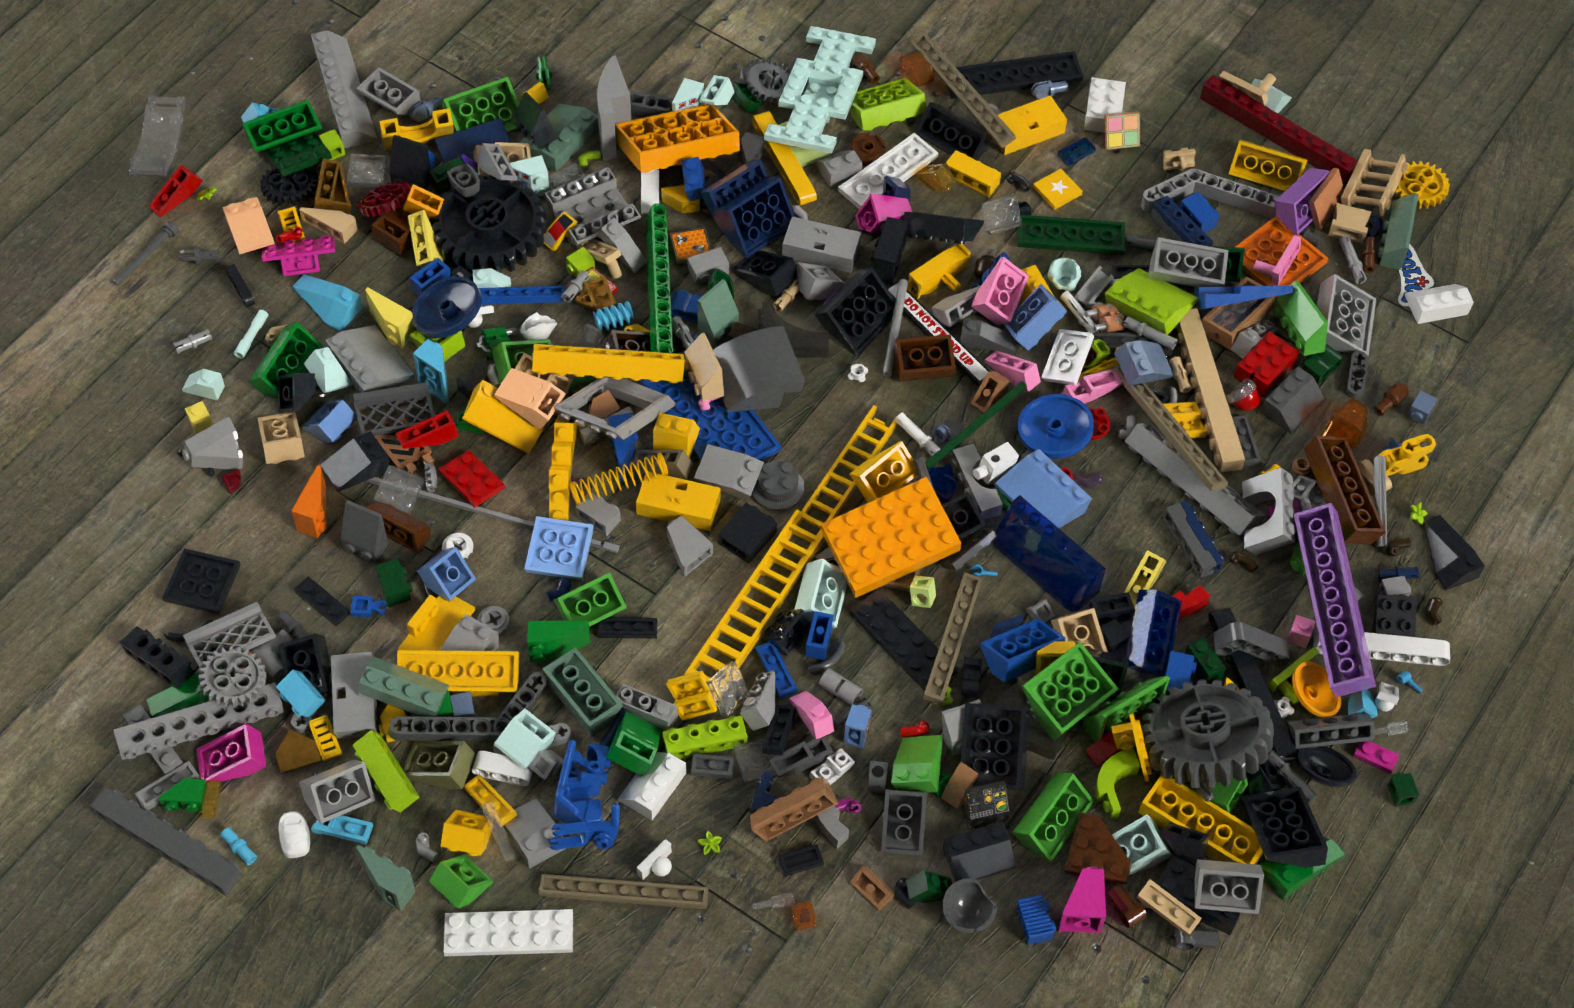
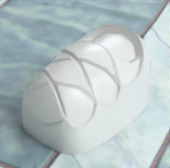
M297 811L284 813L279 821L280 844L283 854L287 858L305 856L310 849L309 827L305 818Z

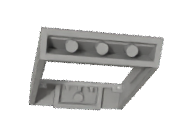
M604 376L557 404L554 409L560 414L559 417L569 422L571 419L581 427L589 426L596 433L604 432L611 439L615 440L617 437L624 440L656 419L659 413H665L674 407L675 402L666 394L626 379L617 380ZM607 390L617 399L644 408L616 428L611 427L601 418L577 410Z

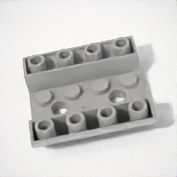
M609 167L545 193L554 220L563 212H567L575 220L582 221L575 228L569 230V237L565 236L570 244L578 245L597 237L601 228L612 218H615L622 226L641 218L633 203L628 205L617 189L616 178ZM612 207L613 210L608 211L605 208Z

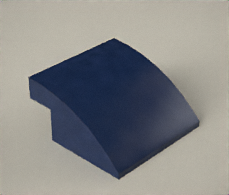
M752 159L701 191L704 201L717 225L744 258H748L785 234L791 218L795 217L781 177L767 176L761 160Z

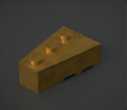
M323 158L315 197V209L336 210L350 214L351 203L348 198L341 161Z

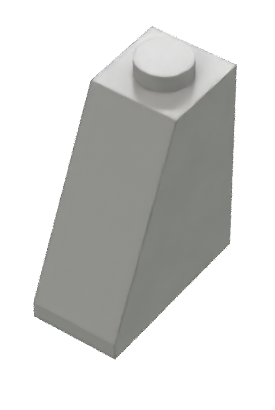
M679 516L677 519L669 522L667 537L680 571L686 577L713 554V544L684 517Z

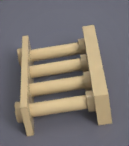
M1364 149L1341 196L1342 204L1352 206V204L1360 203L1379 206L1380 216H1384L1386 210L1390 208L1391 199L1403 173L1407 171L1408 163L1405 161V155L1401 154L1398 163L1375 160L1371 156V150ZM1374 166L1394 169L1392 175L1369 172L1368 170ZM1367 178L1388 181L1387 187L1362 183ZM1367 191L1383 195L1381 199L1357 196V193Z

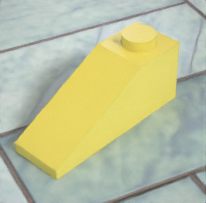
M421 210L408 215L416 266L424 268L437 258L443 261L441 249L434 242L435 233L432 230L426 212Z
M1148 550L1124 593L1129 592L1136 611L1166 563L1165 559Z

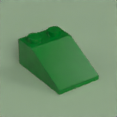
M528 621L527 643L530 661L537 663L551 661L563 656L575 647L579 649L590 644L589 621Z

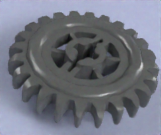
M765 57L761 62L759 58L756 59V62L752 60L744 69V83L749 90H752V94L757 95V98L761 97L763 101L768 100L769 103L774 101L775 104H778L790 76L788 74L790 67L783 70L784 63L779 67L778 60L772 64V58L769 59L768 63H766Z

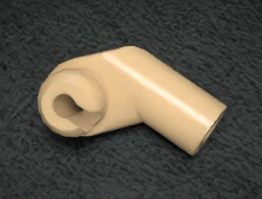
M286 325L271 327L265 336L266 341L274 343Z

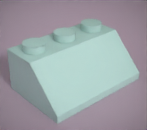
M823 558L806 563L794 609L804 610L801 617L806 623L812 624L814 612L818 611L834 615L833 628H837L847 587V582L842 572Z

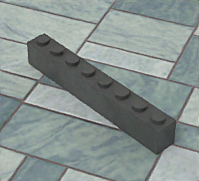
M105 787L90 805L95 816L225 896L229 894L242 877L239 870L240 867L234 861L224 860L223 856L216 850H208L206 845L200 840L196 839L194 841L190 839V836L181 829L177 831L170 822L165 819L159 820L151 810H143L133 799L128 801L116 789L112 791Z

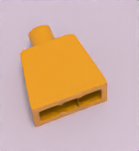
M413 184L403 209L411 214L424 210L428 219L439 215L444 198Z

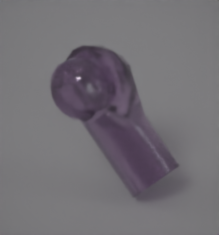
M1095 473L1087 478L1077 475L1075 483L1085 488L1093 489L1103 482V475Z

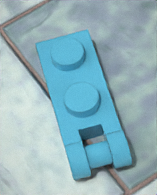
M341 815L329 820L328 826L324 825V823H319L317 820L316 823H313L311 831L316 834H325L366 845L373 828V823Z

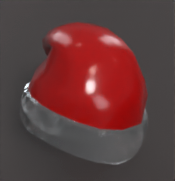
M1251 379L1243 380L1225 395L1228 403L1232 404L1236 409L1245 412L1257 408L1262 399L1255 383Z

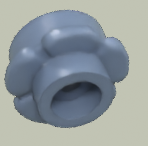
M943 424L937 425L933 432L934 437L939 442L948 441L951 437L949 427Z

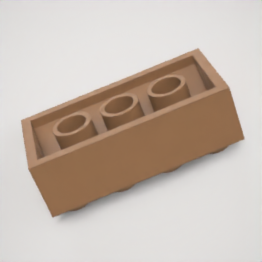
M824 777L815 778L805 787L796 788L786 797H779L767 807L758 808L755 813L750 815L751 828L754 833L767 842L839 803L830 783Z

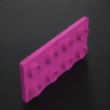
M322 236L320 239L305 238L298 242L289 240L282 244L275 243L262 248V261L281 259L284 276L320 272L318 254L335 252V237Z

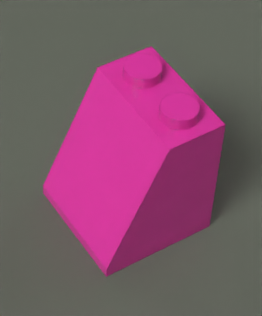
M1097 867L1082 869L1062 913L1058 932L1101 933L1106 918L1104 869H1098Z

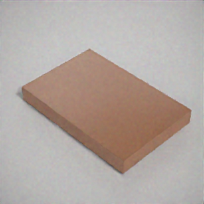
M1333 168L1308 202L1315 228L1319 230L1324 227L1334 213L1336 204L1341 203L1344 188L1339 169Z

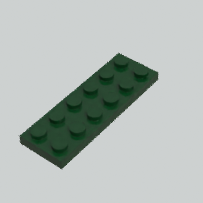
M1019 215L1017 247L1124 255L1125 222Z

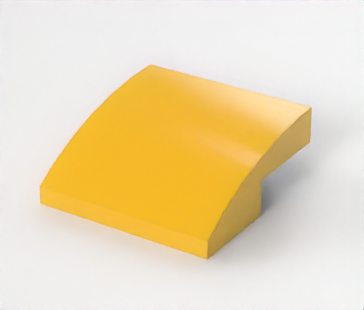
M1196 402L1163 404L1191 438H1203L1206 436L1207 431L1200 420L1202 413Z
M703 671L668 679L666 685L675 699L673 704L677 705L678 715L681 720L717 711L711 687Z

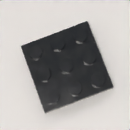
M184 548L163 594V601L220 615L241 566L240 561Z

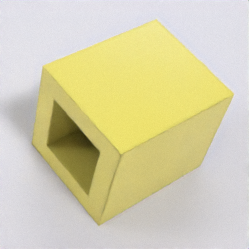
M203 401L185 408L188 420L195 434L213 425Z

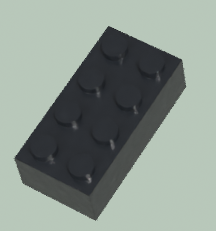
M1171 855L1158 885L1202 918L1200 922L1231 935L1240 912L1196 909V866Z

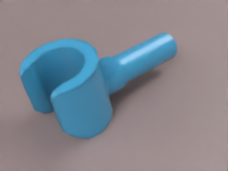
M979 564L969 568L975 571L971 575L977 577L980 575L997 577L998 574L995 571L984 570Z
M1403 671L1396 676V680L1400 685L1407 682L1417 692L1421 693L1423 691L1422 688L1413 682L1410 672Z

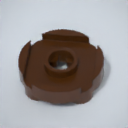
M861 133L854 137L851 150L856 152L862 165L867 166L885 154L886 144L879 135L875 134L873 136L870 133Z

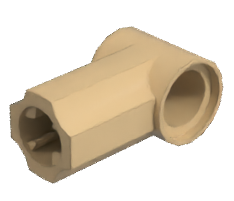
M1365 459L1358 464V467L1370 495L1375 497L1374 465L1370 460ZM1386 475V491L1392 488V483Z

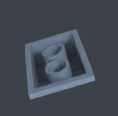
M1142 340L1127 342L1114 353L1128 386L1172 378L1174 376L1159 343Z

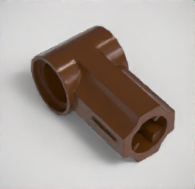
M1123 884L1113 887L1108 892L1107 896L1119 911V917L1126 928H1131L1147 918L1144 907L1139 902L1134 901Z

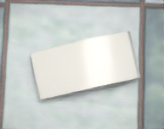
M841 748L827 757L825 763L811 771L809 777L812 780L824 777L831 785L854 765L855 761Z

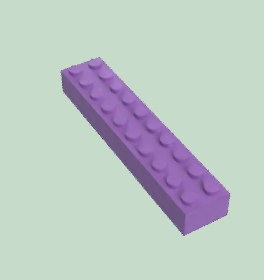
M1332 503L1295 513L1294 518L1330 689L1337 697L1376 687L1338 512Z

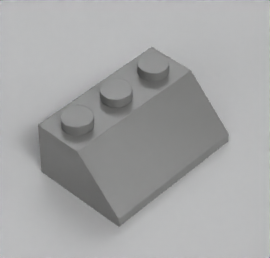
M380 67L356 88L358 92L396 114L409 115L410 108L421 102L419 90Z
M351 760L299 782L305 803L321 824L375 801L366 765L363 761Z
M1197 859L1195 871V908L1259 914L1264 879L1261 865Z

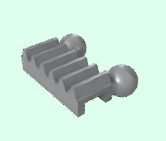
M1101 266L1096 269L1074 297L1088 309L1089 307L1102 305L1103 303H1096L1095 300L1108 284L1112 286L1118 280L1114 279L1112 275L1109 277L1103 273Z

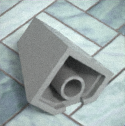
M230 417L219 421L185 441L182 453L184 459L189 461L191 467L242 469L243 454L242 450H239L237 431Z

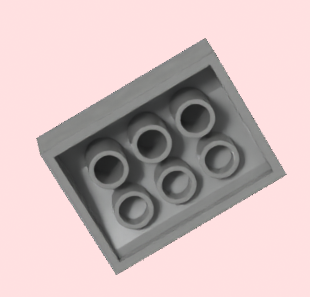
M1336 274L1320 283L1317 308L1328 321L1326 344L1339 352L1353 354L1355 351H1363L1369 356L1376 298Z
M376 325L341 331L325 340L326 346L335 356L358 393L394 388L414 377L413 372Z

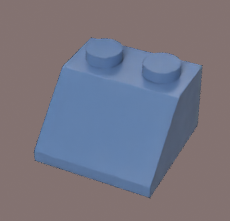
M344 400L325 402L302 428L324 443H334L341 438V433L344 430L349 429L354 424L353 421L357 416Z
M457 547L442 550L417 570L427 588L447 601L452 600L476 580Z

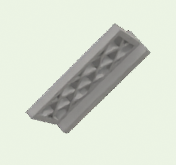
M255 602L186 633L183 637L199 668H202V661L208 655L214 657V652H209L211 647H217L216 651L219 654L222 652V648L229 649L230 646L233 647L234 651L241 647V652H244L247 649L250 650L276 638V635L264 616L258 602ZM248 630L255 631L253 635L246 634ZM261 631L269 632L263 636H258ZM230 638H231V639H236V641L234 642V644H233V643H227V642L229 641ZM242 640H249L246 644H240Z

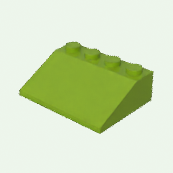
M902 78L857 91L849 111L858 127L863 131H871L878 126H888L895 121L902 122L909 117L921 116L927 109L925 93L907 78Z
M1140 268L1115 281L1105 292L1106 304L1113 303L1118 312L1124 316H1130L1141 323L1146 322L1148 326L1167 335L1198 301V297L1166 281L1148 278L1149 273Z

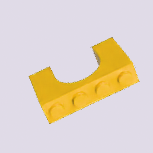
M450 108L432 111V119L417 126H400L397 118L380 121L385 151L392 150L394 135L424 144L435 142L437 138L454 133Z

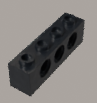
M136 626L119 642L128 656L176 689L194 674L190 666L192 662L185 655L181 657L173 647L168 648L160 638L155 639L147 629L142 630Z

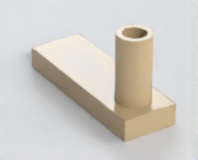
M1225 71L1220 74L1222 81L1263 105L1268 102L1266 92L1276 81V77L1268 73L1260 85L1256 87Z
M594 238L576 246L577 250L584 247L594 259L607 264L613 279L622 276L616 260L621 256L618 248Z
M1149 879L1137 896L1144 908L1150 907L1187 936L1192 933L1202 919L1151 879Z

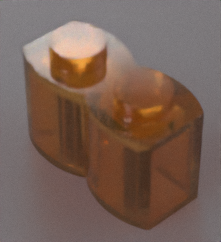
M919 50L900 57V71L905 73L907 79L916 87L934 81L935 72Z

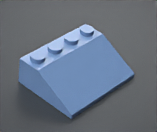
M1040 449L1024 457L994 484L1046 535L1083 515L1092 500L1080 486Z

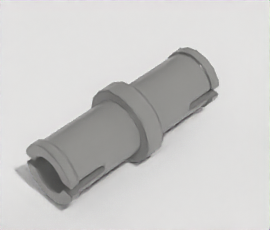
M582 270L575 280H571L569 287L561 295L563 301L570 303L576 294L582 291L584 282L590 279L586 271Z
M206 329L195 335L190 334L188 338L174 342L173 347L174 349L176 348L175 351L179 354L190 348L195 349L197 345L211 341L212 336L211 334L209 335L210 332Z

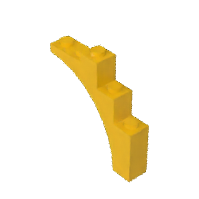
M559 415L554 423L552 462L549 469V518L569 521V483H571L572 461L578 425L571 419L569 422L563 420Z

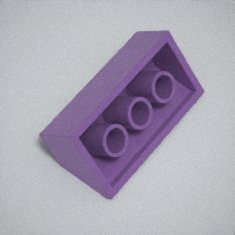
M1310 168L1275 200L1274 207L1277 217L1294 235H1298L1313 221L1308 202L1328 176L1329 170Z

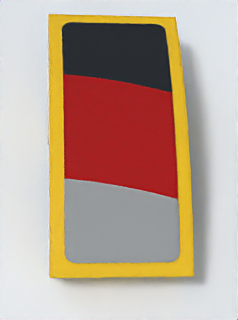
M563 212L544 234V244L552 251H556L564 237H569V230L575 228L578 222L567 212Z

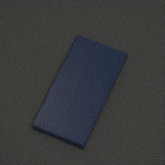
M501 118L435 139L444 164L458 158L462 154L474 160L473 151L476 145H482L483 143L494 144L495 142L511 143Z

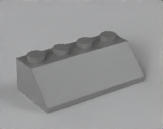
M1158 237L1150 260L1148 278L1194 287H1223L1226 277L1228 250Z

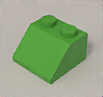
M464 854L440 862L429 882L449 900L451 905L458 909L471 904L493 883V880Z

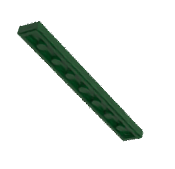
M1021 381L925 462L927 470L929 471L1026 388V384Z

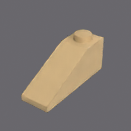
M304 207L299 209L303 222L330 237H335L336 240L343 244L358 230L356 219L342 211Z

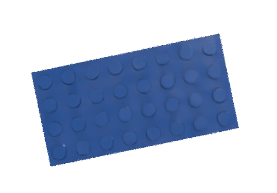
M683 351V352H681V353H679V354H684V360H685V351ZM684 369L683 382L678 381V383H669L664 380L659 382H651L648 379L639 380L642 386L666 394L675 402L674 407L664 414L692 419L699 426L700 430L692 451L699 461H701L708 444L747 454L760 461L781 451V445L753 410L727 412L723 400L720 398L710 401V409L702 411L700 405H698L701 397L695 393V384L690 382L689 371Z

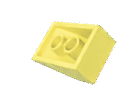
M367 287L365 291L370 313L388 342L403 349L411 340L410 334L415 331V326L412 323V312Z

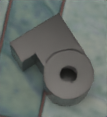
M870 761L868 792L884 793L888 762Z

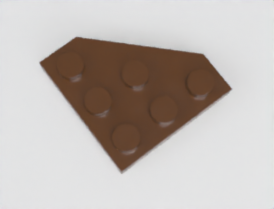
M1079 813L1065 872L1080 875L1083 868L1097 867L1098 869H1104L1105 881L1127 885L1132 866L1131 862L1100 816Z

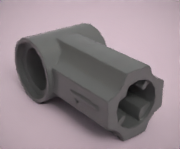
M1195 927L1192 933L1187 936L1176 928V948L1180 950H1191L1195 947L1217 949L1218 929Z

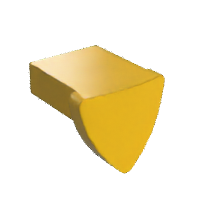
M538 82L528 91L523 92H527L539 105L549 98L545 85L542 82Z

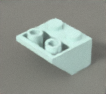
M524 709L510 721L494 743V746L523 769H526L532 764L539 751L551 748L556 732L528 710Z

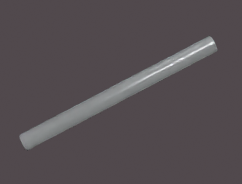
M905 279L899 280L882 372V375L885 377H890L892 374L895 358L894 345L899 336L908 281Z

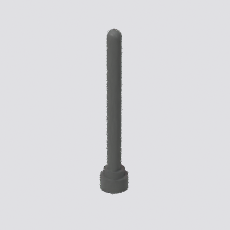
M168 221L163 226V232L113 280L114 285H120L168 237H174L179 232L178 227L173 222Z

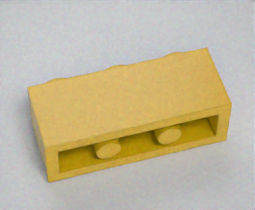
M957 150L945 163V176L988 198L1000 184L1001 172Z

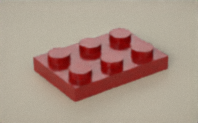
M467 450L439 468V474L474 508L505 489L504 483L470 450Z

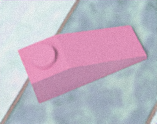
M997 350L984 359L985 363L993 370L1011 380L1009 383L1014 387L1023 381L1026 384L1024 390L1030 391L1041 382L1036 363Z
M807 690L789 698V702L792 706H796L798 715L816 740L834 732L832 715L823 702Z

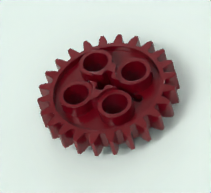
M395 181L392 184L389 182L385 186L382 184L373 190H369L368 194H363V197L359 198V201L356 202L359 214L363 217H370L371 215L375 217L377 214L381 216L383 213L388 214L390 211H395L397 207H401V204H405L411 186L406 181L398 183Z

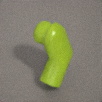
M600 150L587 151L580 155L577 160L579 161V166H587L588 160L601 159Z

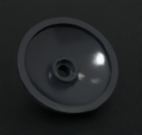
M1318 746L1301 748L1298 751L1296 759L1300 769L1309 778L1321 785L1344 787L1352 784L1357 776L1353 763L1347 757L1331 748Z

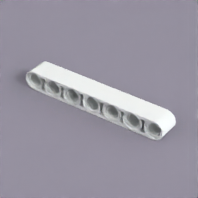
M1315 629L1313 631V647L1320 652L1319 654H1323L1318 629ZM1364 632L1370 659L1445 666L1450 663V643L1445 640Z

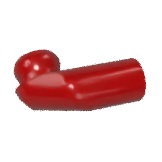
M296 226L277 235L276 241L281 244L285 241L300 239L303 230L301 227Z

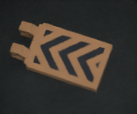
M398 413L392 417L398 419L401 414ZM405 417L401 421L404 424H410ZM385 420V422L382 425H384L385 427H392L394 423L389 420ZM395 433L375 436L395 468L399 472L405 470L412 480L419 476L414 463L421 460L424 466L426 462H432V465H434L429 446L403 449Z

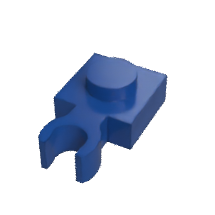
M353 595L350 613L352 617L371 618L372 613L385 615V609H379V607H387V604L384 600L374 602L372 596Z

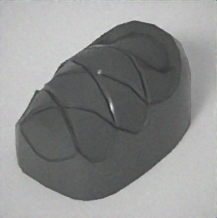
M468 163L447 171L452 187L465 197L473 196L479 192L480 179Z

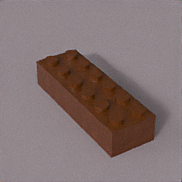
M1315 436L1305 446L1304 451L1326 504L1332 503L1338 512L1344 543L1374 544L1386 531L1346 437Z

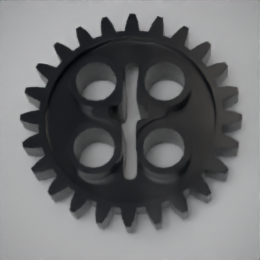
M271 166V171L266 170V175H262L260 187L267 201L272 200V204L278 202L279 206L285 203L286 207H288L289 203L295 206L296 202L302 204L303 199L309 201L308 196L314 197L313 192H317L319 180L316 170H313L312 166L286 176H282L275 167Z

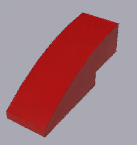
M1201 585L1197 586L1187 595L1180 590L1152 612L1150 623L1161 624L1188 617L1207 606L1211 595Z

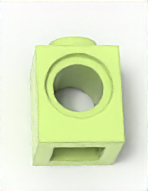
M915 575L910 586L912 606L931 608L936 597L934 577Z

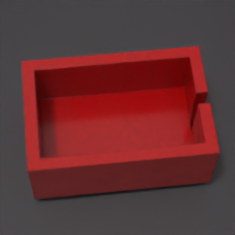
M1269 331L1237 364L1234 378L1248 386L1251 376L1254 374L1250 389L1255 386L1264 398L1295 365L1299 350Z

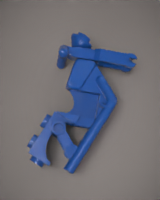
M569 740L553 808L554 817L566 824H555L551 830H556L552 833L556 837L582 833V835L552 838L549 844L554 845H551L550 848L552 850L581 847L586 845L588 841H593L600 849L610 848L613 846L618 834L620 806L617 803L612 805L611 822L602 821L601 800L589 798L597 796L600 793L601 785H606L608 772H605V768L609 769L611 760L606 758L609 747L589 743L586 759L580 752L575 751L576 742ZM573 763H577L578 765L586 769L588 773L583 772L579 769L578 766L573 765Z

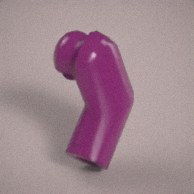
M849 797L839 800V804L835 806L839 811L845 810L852 814L859 813L862 808L858 801Z

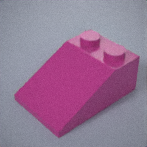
M244 724L196 749L200 779H205L207 785L249 776L266 767L261 732L248 724Z

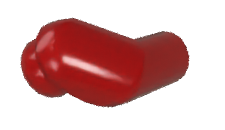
M925 720L920 721L918 726H906L900 729L902 737L926 735L930 731L929 723Z

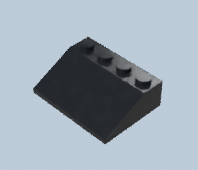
M868 267L859 269L814 315L825 330L856 356L891 322L896 300L874 269Z
M965 703L961 762L979 774L972 786L1000 787L1001 789L1003 786L1004 789L1024 790L1030 708Z
M1301 787L1241 796V801L1266 860L1304 868L1326 865L1328 846Z

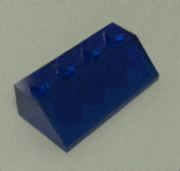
M1159 590L1138 591L1126 659L1129 663L1128 668L1147 674L1165 676L1168 655L1170 651H1173L1182 604L1181 600Z

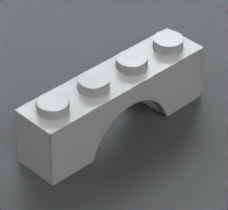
M974 444L952 450L950 464L957 472L958 482L964 486V493L968 492L984 520L1001 515L1003 504L996 489L985 488L975 481L973 469L979 467L981 458Z

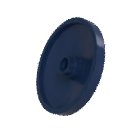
M455 276L442 279L429 286L417 298L412 308V323L417 331L425 337L444 338L464 329L476 317L482 303L481 292L477 285L466 277Z

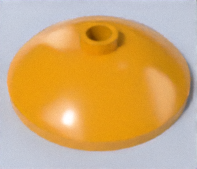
M1311 661L1299 664L1293 672L1292 684L1295 695L1301 705L1318 717L1324 718L1335 715L1341 706V696L1337 697L1330 689L1327 670L1320 664Z

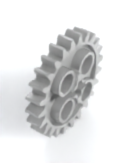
M230 646L227 652L222 648V653L219 654L217 651H214V657L208 655L207 661L202 662V668H199L200 689H203L204 696L209 694V701L216 699V705L222 701L224 702V707L231 703L232 707L235 708L238 702L243 706L245 700L251 703V697L257 699L258 692H263V686L266 685L265 665H261V658L256 659L255 653L249 656V649L243 653L241 652V647L234 651L233 647Z

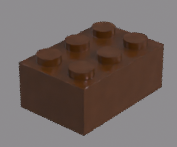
M951 334L896 339L894 352L899 382L954 377L956 366Z

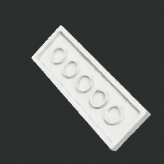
M913 133L840 185L838 191L860 209L871 193L883 195L885 176L899 178L902 182H905L937 159L939 153Z
M573 909L445 913L444 956L573 952Z

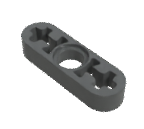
M1355 351L1349 363L1346 394L1352 399L1360 398L1364 391L1368 355L1363 351ZM1357 358H1359L1361 361L1360 366L1357 365ZM1359 372L1362 377H1354L1352 373ZM1354 384H1357L1356 391L1353 389Z

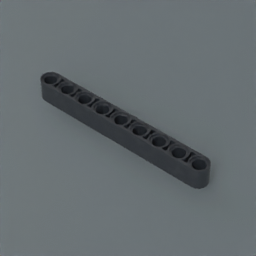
M1229 607L1209 612L1208 615L1214 632L1230 623L1236 622ZM1240 650L1225 655L1239 688L1250 690L1251 697H1259L1262 700V705L1267 707L1270 712V719H1272L1274 729L1272 750L1285 763L1297 760L1295 745L1253 656Z

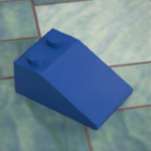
M631 413L609 416L608 424L616 428L631 418ZM637 431L624 440L617 437L615 440L610 438L616 467H619L622 473L623 464L628 469L630 467L635 451V441H638ZM624 466L625 474H626V476H627L628 471H627L626 467ZM617 469L620 484H624L623 477Z

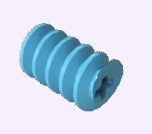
M625 301L624 306L622 303H618L617 308L615 305H611L610 310L608 307H604L603 312L601 309H597L596 314L593 311L595 324L600 333L603 326L608 331L610 324L615 329L617 322L622 327L624 320L628 325L631 318L634 320L629 301Z

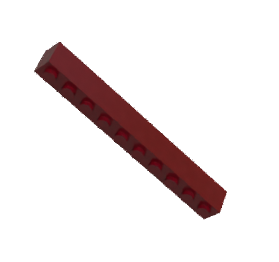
M1214 75L1203 84L1200 95L1201 100L1295 156L1308 159L1307 163L1315 168L1329 170V173L1333 168L1339 169L1342 184H1345L1351 177L1358 160Z

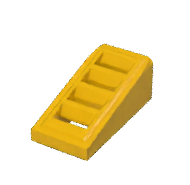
M295 206L278 211L284 232L296 226L301 227ZM295 217L294 219L284 221L286 218ZM293 222H296V223H297V224L290 225V226H287V227H286V224H290V223H293ZM302 232V237H301L300 239L293 240V241H294V242H298V241H302V239H305L303 232Z
M328 715L310 720L308 723L323 762L343 755ZM329 731L328 734L318 737V735ZM330 739L333 740V741H330V742H327V743L321 745L322 742H325V741L330 740ZM335 746V749H332L327 752L323 751L325 749Z

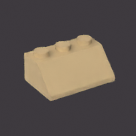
M701 333L685 351L684 369L689 371V379L691 383L695 384L696 395H700L702 401L723 397L724 388L722 368L705 333Z

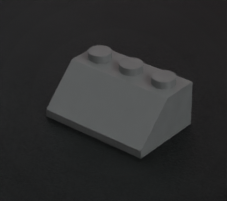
M1298 366L1265 399L1261 413L1291 433L1324 400V396L1314 377Z

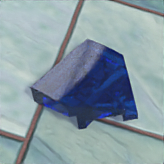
M945 464V467H932L928 471L935 494L939 501L944 504L952 498L957 489V479L953 476L951 464Z

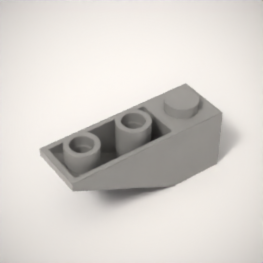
M1264 319L1240 332L1231 351L1243 359L1269 331L1276 334L1279 329L1271 321Z
M774 670L767 673L762 672L756 677V681L750 689V693L740 711V714L753 731L769 726L774 716Z
M622 684L616 694V697L625 709L655 725L662 731L673 728L678 719L677 705L626 684Z

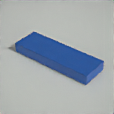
M771 642L755 647L754 651L765 672L775 671V692L778 698L796 693L797 687L777 648Z

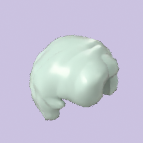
M1070 258L1054 260L1048 271L1050 282L1059 290L1063 289L1072 292L1076 289L1081 278L1079 265Z

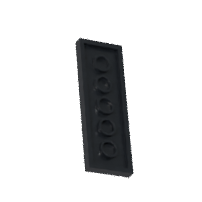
M879 588L850 609V615L925 692L939 649ZM954 666L951 677L958 672L956 666Z

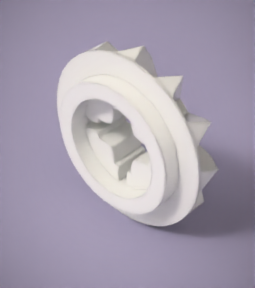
M464 533L451 534L443 541L442 550L452 548L455 544L458 547L461 546L462 551L460 550L459 552L463 558L468 559L470 553H473V541Z

